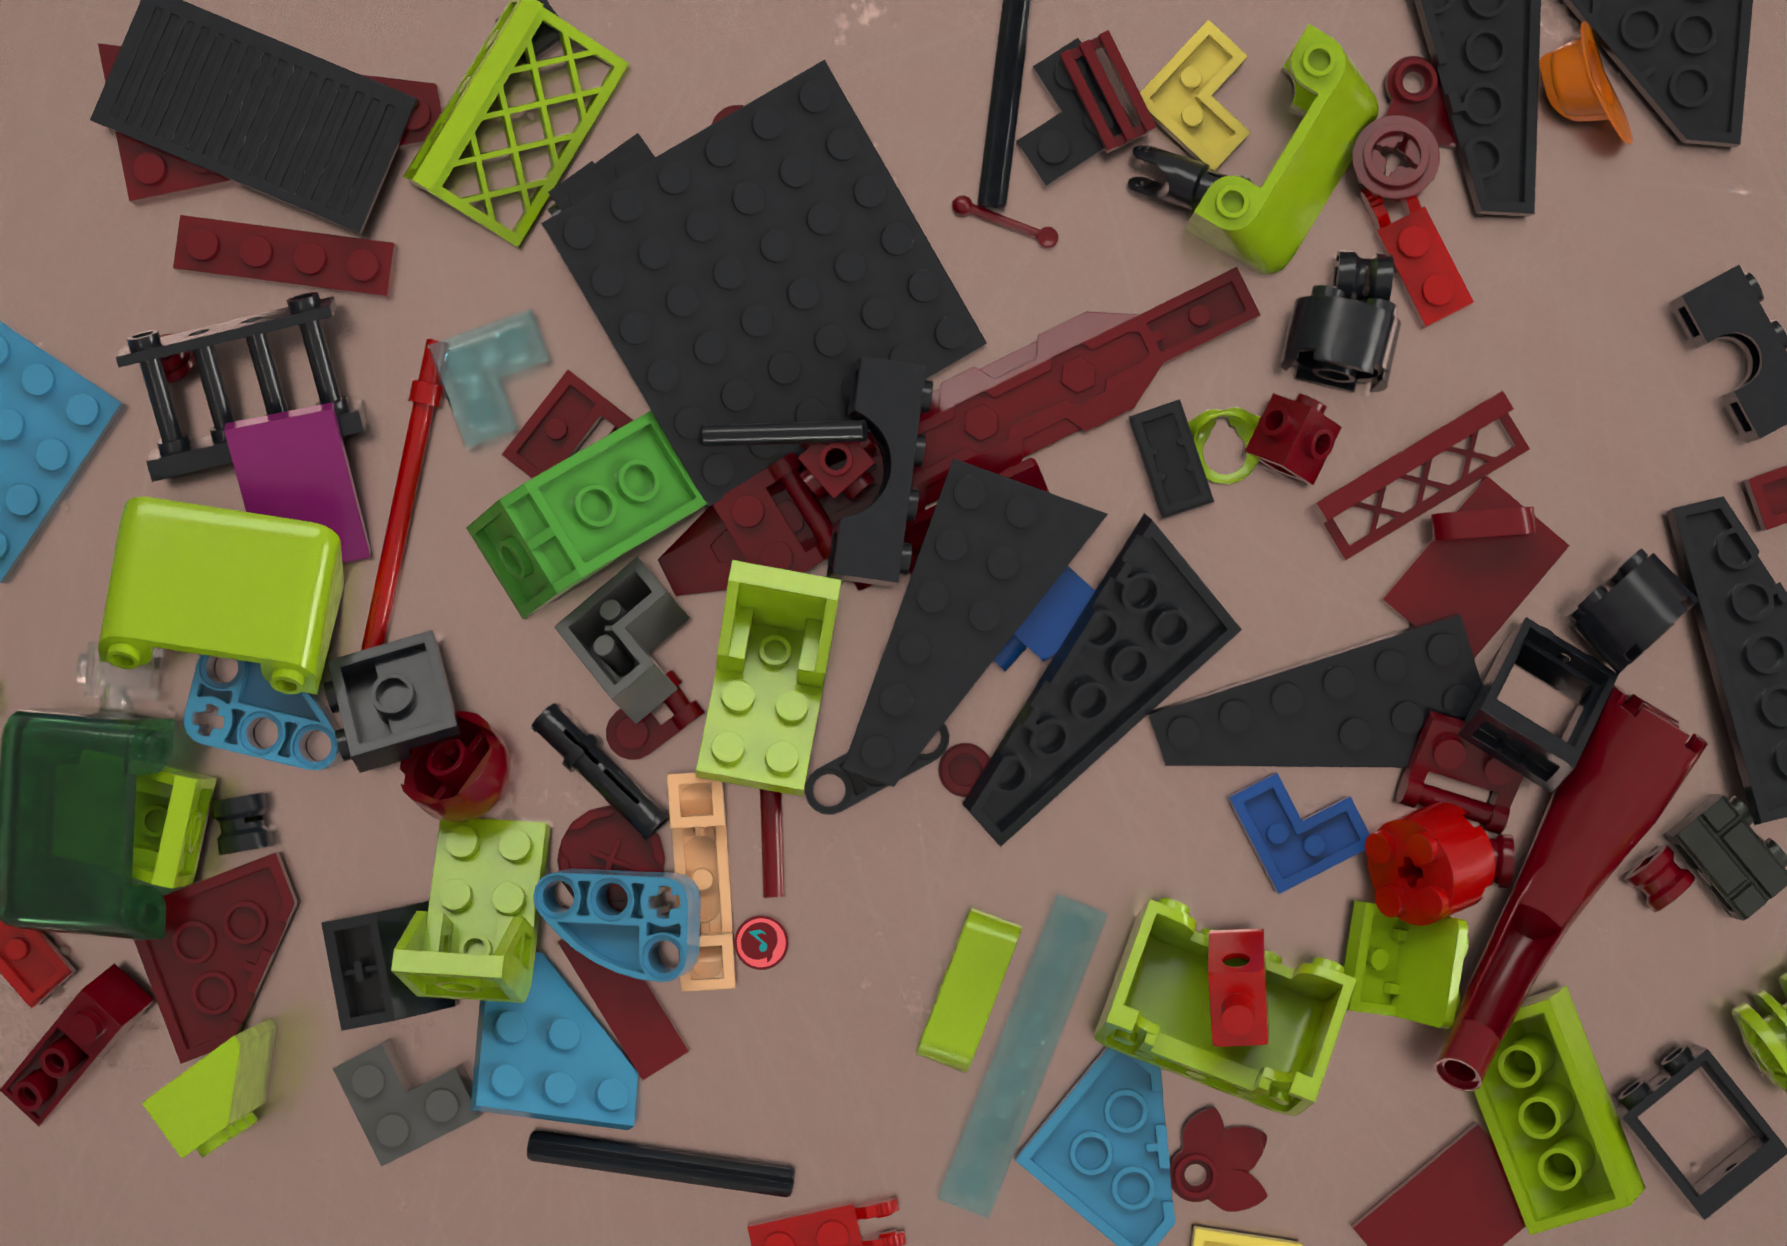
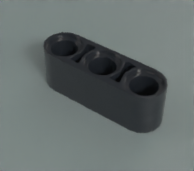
M945 724L939 729L941 738L937 749L928 754L920 753L901 779L932 763L945 753L949 745L950 736ZM847 753L818 768L809 776L805 784V796L807 802L815 811L821 814L833 815L846 810L889 785L842 769ZM833 774L844 782L846 788L845 796L836 805H824L815 797L814 785L817 779L823 775Z

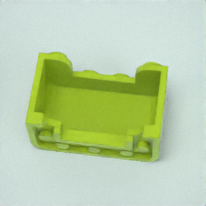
M1159 898L1157 902L1150 899L1135 919L1096 1028L1094 1039L1110 1049L1265 1109L1285 1115H1300L1316 1102L1357 978L1344 974L1345 968L1339 963L1321 957H1314L1312 963H1302L1295 969L1281 964L1283 959L1280 956L1265 950L1269 1012L1268 1044L1255 1046H1213L1208 980L1209 931L1212 929L1203 928L1200 933L1196 932L1197 921L1189 916L1190 908L1179 901ZM1232 958L1224 962L1225 965L1231 967L1244 966L1249 963L1248 960L1243 958Z

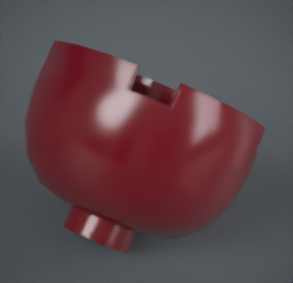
M462 710L456 711L461 734L412 748L410 750L413 758L400 762V770L405 774L404 784H401L403 792L433 818L458 823L477 819L490 811L503 797L510 783L511 758L500 734L478 713Z

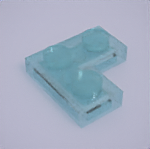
M526 309L427 345L464 447L478 444L517 429L499 378L550 360L532 309Z

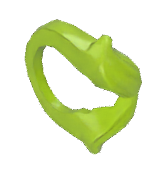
M1232 407L1226 410L1209 409L1188 421L1206 478L1213 483L1228 485L1240 482L1253 472L1259 460L1246 453V460L1242 467L1236 472L1227 475L1216 473L1205 463L1203 456L1204 445L1219 417L1224 416L1228 418L1230 426L1236 428L1237 434L1245 444V448L1247 447L1261 416L1254 415L1239 407Z

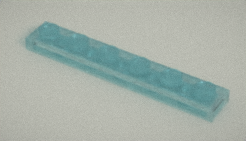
M1058 893L1056 894L937 1196L938 1199L989 1218L1108 913Z

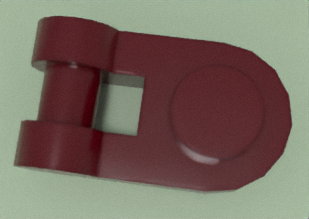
M673 669L666 673L678 688L664 700V703L674 715L661 725L651 711L640 722L635 724L621 709L617 710L609 719L606 727V740L611 750L619 757L635 760L650 755L705 713L695 699L691 702L679 687L682 680Z

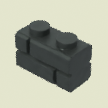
M1714 794L1694 809L1689 816L1670 829L1665 836L1734 919L1744 921L1787 886V870L1785 869L1787 866V855L1771 838L1764 842L1750 827L1753 823L1751 812L1739 798L1733 796L1728 800L1724 795Z

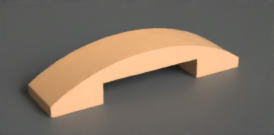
M696 772L667 774L674 872L687 875L694 880L699 888L701 897L699 957L694 968L680 977L681 992L736 988L735 955L723 782L696 777ZM676 895L677 907L680 906L679 895Z

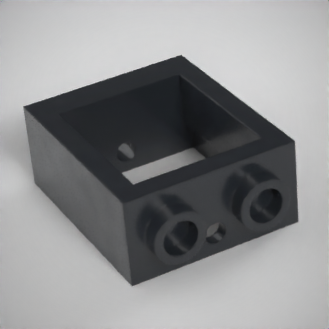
M1526 617L1503 643L1458 736L1551 793L1576 767L1619 674L1600 663L1593 656L1585 654L1556 636L1548 628L1540 626ZM1515 663L1579 702L1562 739L1497 699Z
M1697 1044L1692 1048L1683 1045L1671 1052L1661 1062L1664 1070L1647 1083L1643 1078L1624 1090L1618 1098L1622 1104L1615 1110L1621 1124L1692 1213L1706 1220L1787 1155V1147L1707 1048ZM1699 1069L1753 1138L1692 1186L1639 1120L1638 1116Z

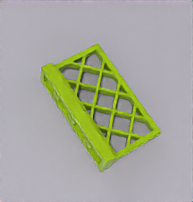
M509 0L403 175V178L431 193L515 247H519L550 196L548 192L556 186L629 65L627 61L544 8V4L538 0ZM542 22L559 32L564 55L536 61L531 39ZM570 40L585 50L573 53ZM525 51L527 63L515 66ZM594 55L611 66L600 86L581 90L574 59ZM566 62L572 92L545 99L538 68ZM529 70L536 101L508 107L503 85L510 74ZM594 94L585 109L583 97ZM497 97L499 110L488 112ZM574 99L579 121L572 132L553 136L547 105ZM538 108L544 138L517 145L510 114ZM501 116L508 147L480 153L475 131L483 120ZM566 141L557 155L555 143ZM469 143L471 156L460 158ZM546 145L551 164L550 169L544 178L525 182L519 152ZM510 154L517 184L489 191L482 160ZM473 163L480 193L459 198L442 187L454 167ZM538 187L531 200H529L527 189ZM518 191L523 213L513 230H510L495 220L491 198ZM482 200L485 213L469 203Z

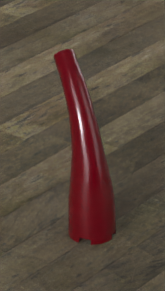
M1617 685L1613 686L1576 767L1553 791L1527 858L1472 975L1452 1028L1435 1063L1436 1075L1441 1081L1454 1089L1475 1091L1480 1088L1501 1042L1538 975L1564 935L1624 858L1657 822L1708 745V742L1696 733H1693L1689 741L1686 742L1690 735L1679 729L1678 720L1639 696L1632 694L1628 702L1624 703L1628 695L1624 692L1625 690Z

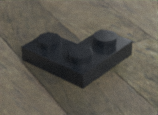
M1079 38L1068 43L1032 68L1033 73L1054 103L1059 114L1018 139L1016 145L1045 189L1105 151L1059 58L1060 53L1078 47L1081 43ZM1085 58L1077 60L1076 63L1113 137L1121 134L1122 132ZM1125 111L1132 127H1136L1131 118L1129 117V115L1127 114V112Z

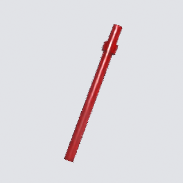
M433 339L426 340L418 380H412L408 401L413 402L361 651L385 643L434 407L440 408L444 386L439 385L448 346L446 342Z

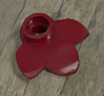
M1419 56L1401 58L1392 65L1386 76L1385 86L1391 103L1385 117L1401 115L1413 118L1424 124L1432 132L1439 146L1457 148L1433 64ZM1405 76H1414L1419 80V92L1410 93L1404 88L1403 79ZM1406 141L1403 142L1400 148L1397 147V150L1404 156L1406 154Z
M1215 1107L1197 1113L1188 1121L1183 1129L1182 1150L1170 1162L1172 1190L1180 1198L1190 1202H1202L1209 1199L1214 1205L1226 1212H1238L1259 1205L1267 1198V1193L1261 1183L1249 1171L1255 1167L1262 1156L1267 1143V1135L1258 1129L1248 1126H1232L1224 1129L1221 1115ZM1192 1164H1198L1204 1168V1177L1199 1183L1192 1184L1185 1179V1171Z

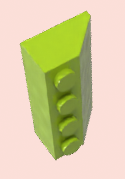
M1567 985L1527 997L1501 1042L1480 1088L1475 1090L1474 1093L1529 1235H1533L1629 1207L1646 1187Z
M272 1018L234 1035L142 1102V1105L181 1159L195 1150L204 1158L258 1121L253 1111L266 1102L277 1033V1025Z

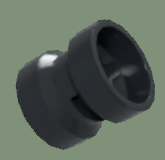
M1338 250L1334 264L1332 287L1344 291V298L1365 301L1369 298H1377L1390 301L1394 273L1393 255L1376 253L1371 258L1359 257L1355 251Z
M264 792L210 802L213 818L220 823L221 834L217 838L219 855L274 846L271 829L264 825L263 813L267 809Z

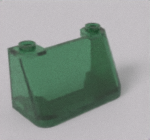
M94 707L22 709L16 711L8 718L2 732L0 761V921L7 926L36 931L134 940L165 939V900L161 892L153 886L132 884L137 775H150L160 772L168 764L174 746V718Z

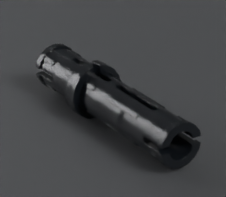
M556 703L547 707L532 723L531 729L544 738L564 758L562 764L569 772L576 770L642 835L645 841L652 838L666 824L670 815L664 812L599 748L601 742L593 734L587 736L559 709L560 707Z

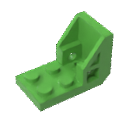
M649 411L523 483L495 502L468 525L466 529L522 619H525L604 569L618 557L683 520L708 503L702 498L653 413Z

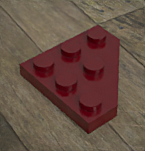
M279 852L123 911L180 1064L211 1053L231 1037L240 1033L298 904Z

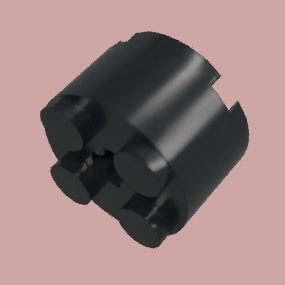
M1315 285L1312 288L1311 296L1296 299L1280 363L1282 369L1287 371L1293 364L1298 367L1297 378L1336 390L1355 392L1357 382H1372L1370 392H1380L1388 387L1401 322L1396 317L1398 307L1396 304L1377 298L1366 299L1365 303L1344 298V291L1325 285Z
M1642 548L1632 555L1610 579L1615 585L1610 591L1601 584L1570 615L1577 622L1573 628L1617 674H1620L1629 664L1634 662L1674 625L1675 621L1684 613L1686 614L1699 601L1655 553L1648 555Z

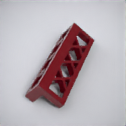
M1503 391L1495 394L1311 505L1343 561L1530 450L1508 413L1514 408ZM1497 420L1513 446L1496 457L1474 452L1479 430ZM1469 437L1466 450L1452 447ZM1442 452L1464 457L1459 479L1450 485L1427 480L1432 459ZM1472 459L1486 462L1469 473ZM1423 464L1420 478L1407 475V473ZM1395 480L1418 485L1413 507L1404 513L1382 508L1386 486ZM1426 487L1440 490L1423 500ZM1377 492L1374 505L1361 502ZM1351 507L1372 512L1367 535L1349 545L1333 518ZM1379 515L1394 518L1376 529Z

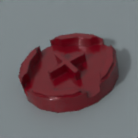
M609 805L588 810L570 824L561 840L557 863L559 871L575 868L664 872L666 853L662 836L659 832L645 841L642 835L613 806ZM562 881V883L567 888L571 896L574 898V892L570 885ZM612 883L608 888L607 900L610 906L621 912L627 906V893L619 884Z

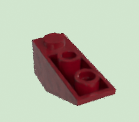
M114 963L81 989L1 1087L0 1091L39 1127L124 1037L154 999Z

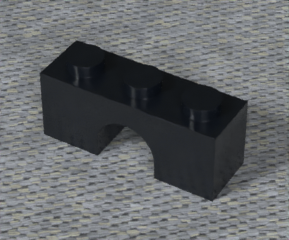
M1737 265L1672 300L1671 303L1696 348L1717 338H1729L1740 343L1747 351L1750 359V370L1746 380L1739 387L1722 395L1746 441L1749 443L1761 439L1787 425V335L1778 321L1775 319L1770 321L1760 304L1764 300V295L1755 277L1750 272L1744 274L1740 265Z

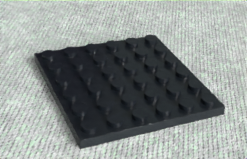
M825 59L541 223L649 410L653 413L702 498L708 503L706 507L723 499L724 494L768 468L784 456L792 452L798 455L805 451V449L800 444L705 446L702 438L703 426L705 424L853 420L847 415L854 363L861 356L927 365L925 379L987 344Z

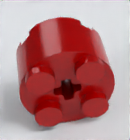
M1448 802L1433 803L1385 823L1376 832L1367 837L1365 851L1368 855V869L1376 891L1375 903L1382 914L1390 918L1396 916L1409 924L1423 926L1435 923L1471 907L1484 898L1481 896L1485 888L1492 885L1495 877V856L1490 839L1481 825L1473 827L1463 816V814L1468 813L1458 805Z

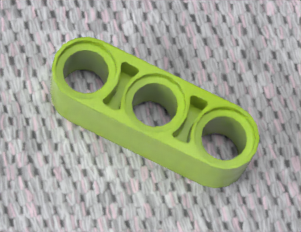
M974 907L970 908L923 1030L916 1055L963 1073L968 1072L1022 929L1021 925Z

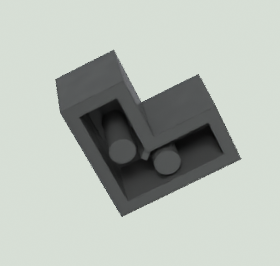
M637 556L555 625L554 628L612 701L635 724L640 722L678 689L649 652L690 617Z
M390 1038L332 1068L381 1167L479 1118L485 1113L470 1110L473 1082L463 1062L414 1086Z

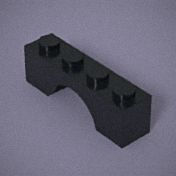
M861 356L854 363L847 416L853 420H866L867 430L877 442L882 454L883 480L876 498L867 509L856 515L841 518L833 524L826 576L828 578L891 587L899 582V575L907 576L909 572L912 543L904 542L906 521L915 520L919 501V489L911 488L913 466H922L926 447V435L918 434L920 413L928 414L933 393V381L925 380L927 365Z

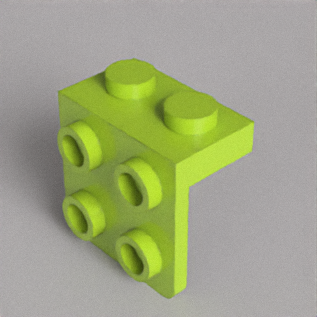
M1354 900L1344 974L1357 978L1347 1010L1394 1016L1437 1028L1449 1029L1454 1023L1455 1013L1460 1004L1459 986L1463 961L1469 947L1467 922L1464 919L1448 916L1429 925H1413L1402 921L1396 916L1392 918L1386 917L1380 912L1376 903Z

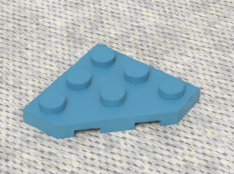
M536 952L532 986L525 1003L480 1000L470 1110L629 1130L634 1127L638 1072L544 954Z
M1106 1047L1014 1159L1117 1246H1157L1175 1225L1161 1069Z

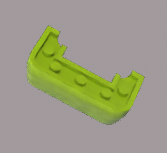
M1308 24L1281 69L1290 75L1294 83V98L1290 107L1303 114L1304 118L1262 187L1260 188L1239 176H1224L1216 180L1208 188L1184 228L1185 231L1249 270L1261 275H1273L1283 270L1292 260L1351 163L1357 137L1366 126L1377 119L1379 113L1378 100L1373 90L1342 46L1331 36L1311 24Z
M152 497L130 498L125 502L119 523L98 643L100 661L108 662L121 669H135L151 661L154 648L156 647L260 663L263 677L276 691L284 694L303 692L317 695L344 588L342 551L339 536L332 529L309 521Z

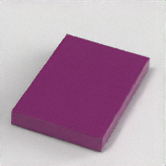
M333 402L225 423L224 432L246 512L322 524L332 529L339 536L342 563L370 558L371 548Z

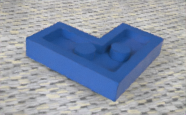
M1275 772L1227 797L1277 894H1281L1365 851V842L1370 833L1351 796H1347L1301 820L1278 773Z

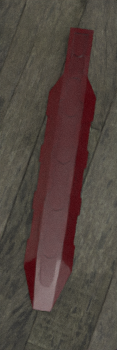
M1235 267L1142 314L1086 311L1039 334L1037 341L980 369L972 367L941 382V388L932 393L928 414L920 413L918 434L926 435V447L922 466H913L911 488L919 489L917 514L924 511L926 505L939 499L953 458L999 474L1005 469L1021 463L1022 458L1079 430L1087 432L1134 409L1163 364L1259 318L1261 314L1238 268ZM869 431L867 437L877 448L870 455L877 465V468L870 473L875 481L853 501L844 496L836 503L828 493L821 499L816 496L832 524L841 518L856 515L867 509L880 490L884 471L883 459L880 448ZM833 450L826 457L827 466L833 470L843 468L847 462V456L841 450ZM803 465L799 468L800 472L805 469V466ZM778 481L767 488L805 552L819 545V542L782 482ZM711 505L662 554L658 562L675 596L726 591L732 560L747 562L713 505Z

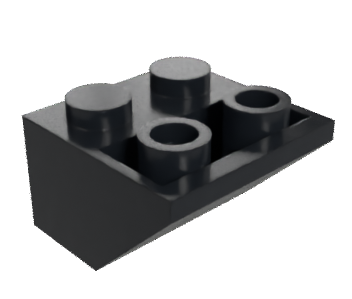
M429 901L321 922L341 1031L396 1021L457 1006L456 999L416 996L391 971L395 946L416 911H428Z

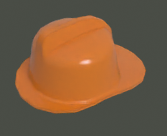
M1583 21L1580 26L1581 37L1544 54L1540 58L1539 67L1546 95L1552 107L1563 117L1572 121L1610 120L1620 138L1630 145L1632 144L1633 137L1626 114L1604 70L1593 31L1589 24Z

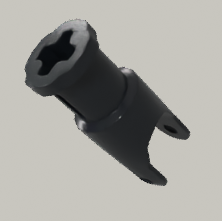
M1138 145L1133 148V155L1140 160L1158 166L1166 174L1168 182H1158L1146 177H1132L1128 181V187L1136 192L1195 210L1208 188L1216 180L1227 175L1211 171L1210 165L1153 146ZM1244 175L1240 176L1241 178L1247 179L1248 181L1253 183L1250 177Z

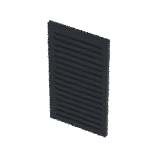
M141 0L90 120L362 234L412 113L418 106V99L186 1Z

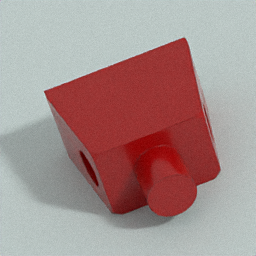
M1264 928L1209 931L1208 980L1212 1045L1227 1047L1268 1044L1269 1012ZM1232 958H1243L1249 961L1248 964L1239 967H1231L1224 964L1226 960Z

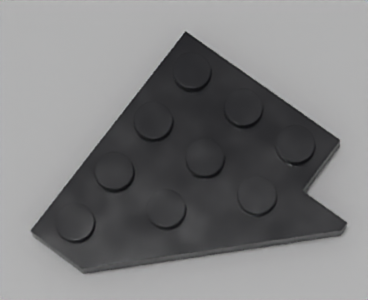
M1563 0L1581 23L1585 21L1589 24L1597 42L1682 143L1734 148L1741 144L1753 0Z

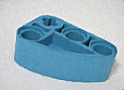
M200 654L184 713V727L187 734L194 741L203 745L307 770H326L335 767L342 760L335 735V730L340 729V727L318 695L303 692L298 694L278 692L263 677L260 663L237 660L238 672L235 678L230 682L223 683L218 680L213 671L217 657ZM216 706L219 708L216 715L224 716V725L222 728L212 729L211 733L208 734L209 725H202L203 713L213 712ZM265 717L271 719L278 729L276 742L267 749L260 747L253 737L255 724ZM317 730L324 732L331 742L329 755L319 762L313 760L305 749L308 736Z
M571 868L550 873L541 878L535 886L533 894L534 906L543 919L576 951L607 969L636 979L666 982L690 972L698 961L701 897L695 881L687 875L665 872ZM559 881L566 882L574 892V901L570 909L561 907L555 900L554 890ZM612 883L619 884L627 893V906L623 912L612 908L607 900V891ZM672 888L671 896L679 895L680 906L671 909L669 912L670 904H662L661 894L670 891ZM663 940L673 943L679 951L680 960L675 969L668 968L659 959L658 950Z

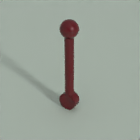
M958 195L952 201V210L957 215L965 216L971 214L1037 239V243L1043 249H1051L1058 242V233L1052 227L1035 228L975 205L970 197L966 195Z

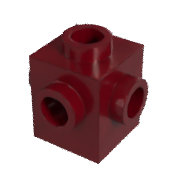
M1273 393L1264 413L1259 419L1245 452L1274 471L1314 485L1342 427L1324 415L1327 408L1326 405L1307 395L1298 393L1295 400H1291Z
M868 437L866 442L800 444L806 451L798 459L805 466V469L798 476L819 499L828 493L836 503L844 496L853 501L875 481L870 473L877 468V465L870 455L877 448ZM833 450H841L847 456L845 466L839 470L830 469L826 464V457Z

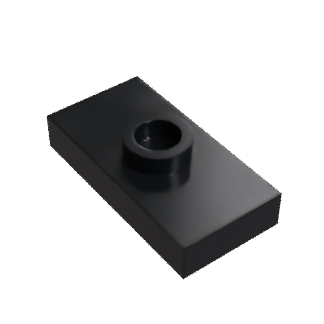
M1179 399L1129 416L1163 520L1215 503L1181 400Z

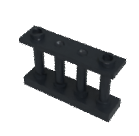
M318 292L305 293L286 300L288 307L163 337H160L159 330H150L127 338L128 345L122 346L116 356L118 367L136 363L140 364L161 436V440L157 442L158 448L152 449L146 460L152 482L233 463L224 428L225 423L235 422V418L214 347L216 344L246 337L266 408V415L291 411L294 409L287 406L267 332L299 325L320 400L315 406L333 402L342 437L365 431L368 419L363 401L360 399L348 402L347 396H341L320 321L321 319L333 317L337 307L334 296L320 299ZM191 350L194 354L214 427L210 429L211 435L190 440L189 434L182 433L161 357Z

